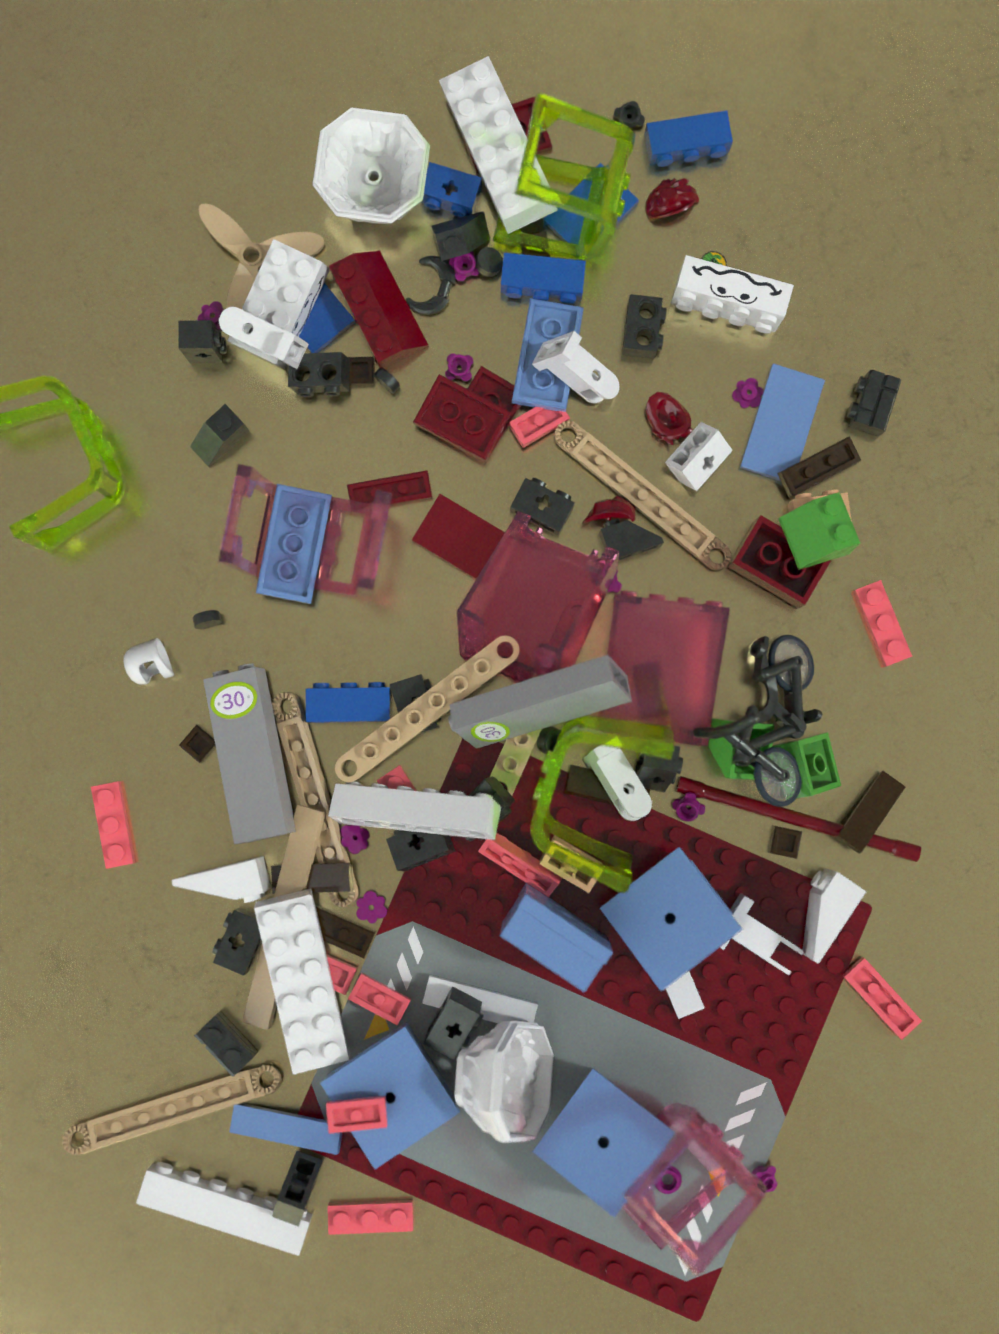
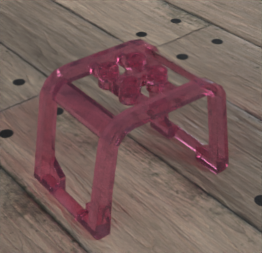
M237 465L218 562L248 576L259 578L277 485L262 476L252 466ZM255 488L268 497L255 562L253 563L242 557V537L235 534L243 496L251 498ZM376 490L374 503H363L336 497L331 498L329 509H332L330 521L326 524V537L323 539V550L319 560L321 567L319 577L315 581V590L353 597H367L374 591L392 493ZM342 512L364 515L351 584L329 580L331 568L337 563L335 551L337 541L342 536V528L340 526Z
M672 1103L660 1111L656 1117L675 1131L676 1136L622 1194L628 1201L622 1208L660 1250L668 1244L695 1276H698L761 1203L766 1194L767 1187L758 1176L751 1174L743 1166L741 1161L745 1158L744 1155L734 1145L729 1146L721 1140L725 1135L713 1122L709 1124L696 1108L680 1103ZM687 1147L714 1178L669 1221L663 1220L654 1211L656 1204L652 1186ZM738 1184L747 1193L705 1243L686 1238L680 1240L676 1236L727 1186Z

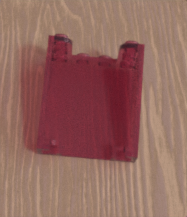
M519 511L457 610L459 656L468 661L498 637L510 636L518 642L520 654L516 661L499 674L512 678L516 683L575 665L616 574L619 560V551L607 546L601 558H598V551L594 549L590 556L546 539L543 537L542 528L538 527L535 532L528 528L531 516ZM503 642L499 645L498 653L502 658H509L513 654L514 649L511 643Z
M621 590L620 594H615L608 607L603 656L609 655L627 675L632 701L596 712L594 734L667 741L702 747L708 746L709 739L696 738L693 735V730L696 727H711L730 608L723 607V602L708 600L704 604H694V599L677 597V601L666 600L665 595L649 594V598L637 597V592Z

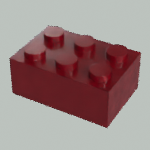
M760 515L752 524L728 567L793 606L801 608L808 602L831 560L799 570L782 527Z

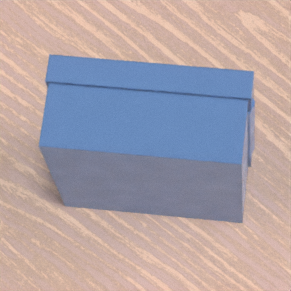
M680 847L600 908L660 991L668 988L743 930L733 917L730 909Z
M527 883L502 921L501 937L583 992L586 991L601 966L605 965L613 953L608 936Z
M405 1022L327 1074L320 1082L331 1101L385 1096L387 1128L351 1131L374 1169L460 1113V1108L456 1103L453 1092L408 1022Z
M593 1068L533 1150V1153L615 1218L666 1148L665 1146L675 1134V1131Z

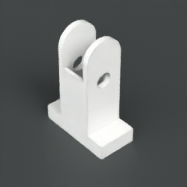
M229 307L220 315L219 325L224 333L289 366L298 368L308 343L297 335L237 307Z
M575 331L543 342L532 363L539 371L549 369L589 403H598L603 399H612L618 394L619 381L615 374L579 345L582 337Z
M618 736L593 749L583 758V761L587 768L592 767L620 815L625 820L636 821L650 812L652 801L620 749L623 744ZM623 788L628 790V794L624 792Z
M740 893L730 911L743 930L732 939L790 975L791 971L771 959V955L780 941L801 955L804 951L749 916L747 913L754 901ZM728 941L727 943H725L723 946H721L720 948H722V949L724 950L725 947L727 946V944L729 943V941Z

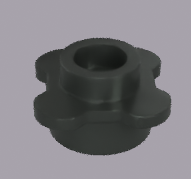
M635 101L627 102L614 110V117L619 120L621 124L620 130L623 132H629L631 128L642 126L645 122V117L641 115L639 104ZM627 115H631L632 118L628 119Z

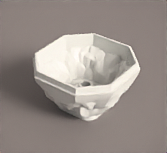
M350 108L320 131L312 185L338 217L348 218L357 222L392 224L396 220H400L423 201L430 144L405 114Z
M501 1022L494 1029H491L489 1033H486L485 1036H478L469 1047H464L459 1052L455 1083L456 1103L458 1106L464 1107L465 1111L482 1131L491 1134L497 1141L502 1143L537 1139L550 1112L554 1054L544 1027L538 1026V1023Z

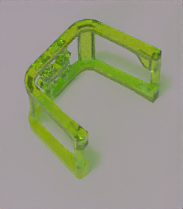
M537 94L514 194L584 216L579 243L577 245L523 233L521 229L508 234L499 214L497 215L493 241L574 259H594L600 255L614 235L618 217H621L625 200H622L621 196L623 190H627L631 178V173H627L625 170L628 158L633 151L636 135L632 129L624 124L548 95ZM558 119L617 140L614 154L609 163L604 167H591L536 154L541 131L545 132ZM535 156L543 172L592 181L588 201L543 185L537 169L533 168Z
M40 376L1 386L0 403L44 390H51L59 399L0 413V432L28 421L66 411L90 465V473L86 481L42 509L9 526L15 538L44 552H50L116 507L124 496L126 485L115 458V451L103 432L105 430L102 422L92 408L84 401L76 398L67 385L55 377ZM95 491L105 496V498L62 525L43 529L35 533Z
M590 715L568 721L559 734L554 752L550 750L547 752L541 771L547 774L545 778H539L533 799L537 800L538 803L532 819L531 834L534 843L541 852L621 893H626L632 881L630 868L633 862V855L594 840L555 821L550 814L549 804L564 756L568 748L573 744L582 742L620 748L671 760L674 751L672 728L665 725ZM583 728H590V729L603 730V731H609V732H602V731H595V730H587V729H583ZM550 833L614 866H604L549 840Z

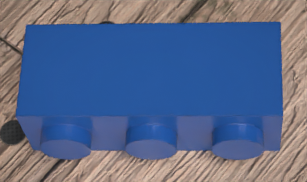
M727 110L647 123L644 133L649 165L657 164L660 167L668 166L673 161L684 160V162H693L705 156L719 158L729 153L733 143Z
M504 253L501 293L506 294L510 298H521L524 295L533 296V299L543 301L554 298L560 299L562 303H576V301L582 300L586 261Z
M369 682L368 688H357V683H340L341 688H330L329 683H313V688H306V722L308 723L387 722L392 718L391 688L385 687V682Z

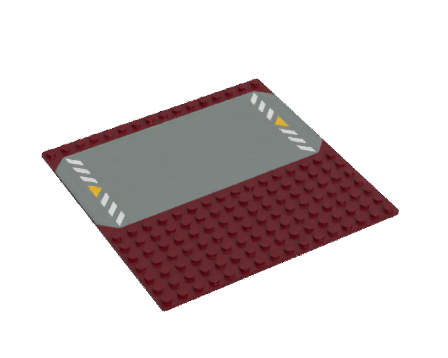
M462 738L439 792L441 794H449V791H459L468 796L484 779L490 777L504 744L496 742L476 749ZM529 756L512 795L515 799V802L509 807L512 812L501 822L498 821L496 833L506 837L510 842L529 852L539 861L551 839L556 835L603 863L604 869L590 893L562 878L549 898L608 936L613 953L605 965L601 966L586 991L583 992L501 937L502 921L517 900L526 882L478 852L486 839L480 841L477 838L469 842L465 837L450 835L455 852L403 873L387 909V914L383 918L358 975L359 978L361 973H364L411 998L398 1026L349 999L341 1014V1020L349 1050V1060L405 1022H408L455 1096L457 1059L460 1051H458L453 1060L423 1044L426 1031L440 1009L422 1004L429 976L433 975L538 1003L534 1023L544 1027L554 1058L550 1112L537 1139L505 1143L497 1141L491 1134L482 1131L465 1111L464 1107L458 1106L460 1108L459 1114L376 1169L372 1166L351 1131L343 1132L340 1152L337 1155L316 1150L311 1151L692 1321L698 1322L703 1316L754 1194L755 1188L750 1184V1175L756 1167H765L844 979L842 975L850 965L868 922L872 906L860 900L819 964L780 941L770 958L790 970V975L781 971L734 939H731L724 950L722 948L717 949L689 971L704 1009L678 1019L666 989L660 991L600 908L680 847L690 861H693L729 909H731L740 893L754 901L747 913L749 916L803 950L809 893L813 887L811 885L812 879L653 809L646 816L636 821H628L620 815L615 805L565 794L568 772ZM500 782L504 786V789L507 790L506 785ZM419 838L420 841L416 843L417 847L421 848L420 844L424 842V838ZM482 1019L476 1030L472 1028L469 1032L470 1040L467 1047L478 1036H485L486 1033H489L498 1023ZM345 1062L317 1069L297 1115L328 1121L326 1103L331 1100L320 1082L327 1074ZM593 1068L675 1131V1134L665 1146L666 1148L615 1218L533 1153V1150ZM672 1165L679 1170L682 1183L676 1192L664 1194L655 1187L653 1177L655 1171L660 1166ZM665 1174L662 1178V1182L666 1185L671 1184L673 1181V1177L670 1174Z

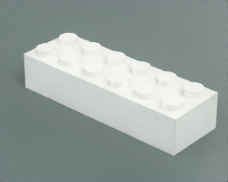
M489 56L440 79L439 82L446 101L507 233L509 234L557 211L553 192Z
M307 889L257 901L254 909L293 1074L349 1061V1050L312 890Z

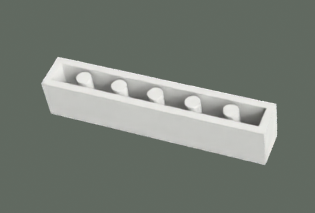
M353 781L346 784H335L328 816L339 824L495 840L501 806L493 800L491 795L477 793L473 797L466 796L465 793L459 791H449V794H441L439 791L430 788H424L423 792L406 786L388 789L387 786L373 783L371 787H367Z
M164 1162L152 1163L147 1169L136 1204L298 1256L303 1247L313 1215L305 1209L299 1227L272 1217L277 1198L270 1196L261 1198L253 1195L254 1193L249 1189L238 1188L236 1190L227 1187V1184L221 1180L211 1179L208 1181L200 1178V1175L196 1172H180L174 1170L172 1165Z

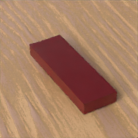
M428 470L347 484L352 513L433 498Z

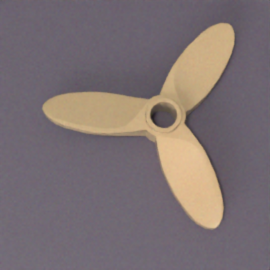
M201 204L199 206L200 218L209 233L220 245L239 259V265L227 295L226 309L229 307L242 309L273 239L311 257L318 254L324 246V239L314 232H293L272 237L259 244L251 242L243 229L222 210L210 204ZM250 254L259 255L258 260L255 262H248L246 258Z

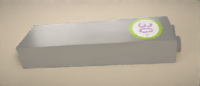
M604 655L450 704L451 715L448 717V721L452 731L459 734L465 741L477 749L631 702L632 698L627 675L609 655Z
M251 663L238 666V671L229 673V670L213 672V677L203 679L234 844H245L296 832L265 669L255 667Z

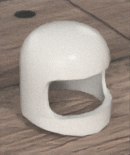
M158 638L135 645L127 650L124 655L125 671L129 678L137 684H149L151 677L159 673L164 678L174 676L167 652ZM154 661L147 669L145 668V662Z

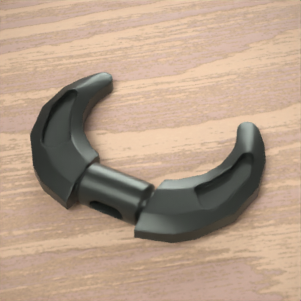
M426 256L419 260L421 265L427 264L434 267L439 273L440 280H442L437 296H433L425 302H416L411 298H406L408 306L419 314H435L443 310L449 303L447 297L451 285L455 284V273L449 262L446 260L442 261L439 256Z

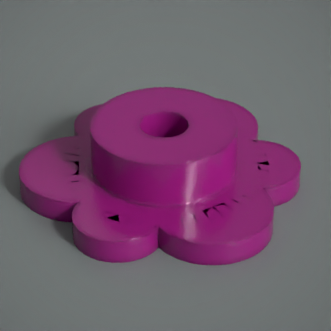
M214 301L210 306L203 305L201 308L202 313L199 314L197 320H212L217 329L222 331L219 325L220 315L224 311L222 304Z
M755 378L738 381L736 384L737 389L732 393L733 400L740 402L742 408H748L749 406L753 408L758 407L761 401L760 396L763 395L764 391L762 387H758V381Z
M345 825L340 829L341 845L347 847L351 854H358L360 850H365L368 847L369 832L367 829L356 825Z
M367 891L363 898H359L356 902V905L359 907L356 912L357 917L360 920L367 919L371 924L375 923L377 918H384L387 914V909L384 906L385 898L382 896L377 897L374 891ZM369 905H373L374 909L371 910Z

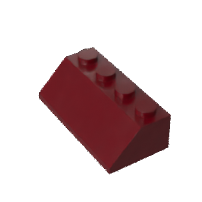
M380 250L353 253L329 265L331 275L379 368L385 369L429 347Z

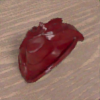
M675 177L672 180L669 178L662 180L647 198L645 212L648 217L653 219L668 217L690 208L694 203H699L696 190L692 186L686 185L689 183V180L685 178L676 180Z
M656 392L649 397L646 404L647 418L652 427L651 432L658 436L660 440H665L673 446V439L686 438L693 431L691 428V417L677 399L664 392Z
M619 496L612 500H600L594 503L593 509L584 519L582 525L597 519L606 518V520L611 521L612 517L630 519L633 522L635 521L636 507Z

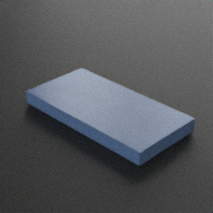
M530 298L512 404L566 412L570 387L549 369L539 371L532 363L543 342L572 331L579 335L584 307Z
M772 364L739 468L781 481L777 473L800 462L825 382L824 379Z
M277 484L256 594L311 604L332 495Z

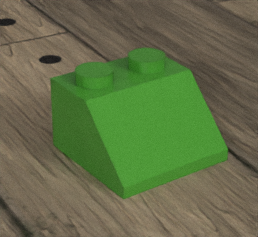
M840 492L814 499L779 518L799 570L849 555L860 544Z
M711 718L710 727H719L737 720ZM766 723L754 724L750 740L773 731L775 725ZM724 737L709 739L708 747L725 778L754 780L753 766H737L732 763L735 749L731 743ZM773 743L759 749L763 752L764 750L771 748ZM761 774V779L766 780V778Z
M828 732L772 746L785 749L797 761L802 779L801 790L797 798L813 796L841 786ZM772 753V761L783 770H788L790 774L788 781L781 782L779 780V789L785 801L790 797L794 789L793 769L785 757L778 753Z

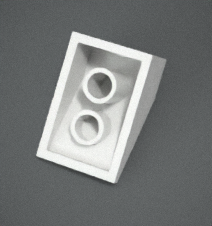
M264 856L185 875L172 880L173 886L234 900L243 898L244 903L265 897V892L271 889Z
M827 868L823 872L821 870L818 871L811 881L813 887L809 893L803 942V954L818 964L866 893L865 890L840 873Z

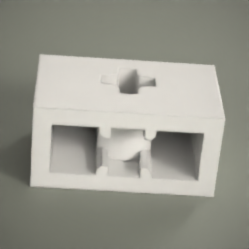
M700 422L665 463L680 483L697 491L733 450L719 430Z

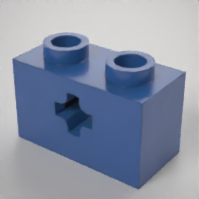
M429 162L423 201L421 203H424L426 207L433 210H439L440 208L448 210L452 215L459 218L474 214L482 190V177ZM450 190H454V191H455V192H452L451 195H446V194H449Z

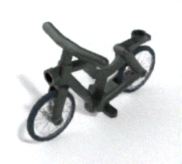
M782 635L773 641L768 652L769 637L763 636L753 642L750 648V655L755 657L752 679L755 682L764 684L767 692L764 708L758 711L756 706L750 705L747 707L745 716L739 720L715 728L696 727L693 730V735L696 738L705 739L724 737L735 749L732 763L737 766H753L755 784L762 798L773 806L784 807L793 803L801 790L802 779L797 761L783 748L771 747L763 752L759 748L788 736L792 739L801 738L807 728L806 724L819 721L822 718V711L818 709L803 711L802 690L809 686L814 676V661L807 645L796 636ZM777 684L783 688L784 707L778 702ZM772 716L776 718L775 722L780 728L750 740L754 724L763 723Z

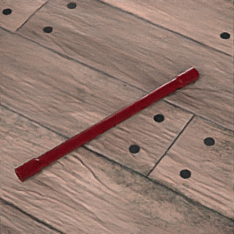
M680 776L677 782L676 792L686 794L687 792H692L696 795V798H704L836 837L844 826L715 788ZM876 834L873 835L866 845L867 847L888 852L893 856L917 862L921 855V846Z

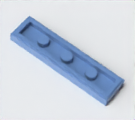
M244 1103L233 1107L230 1133L335 1155L340 1152L343 1132L329 1133L328 1121Z

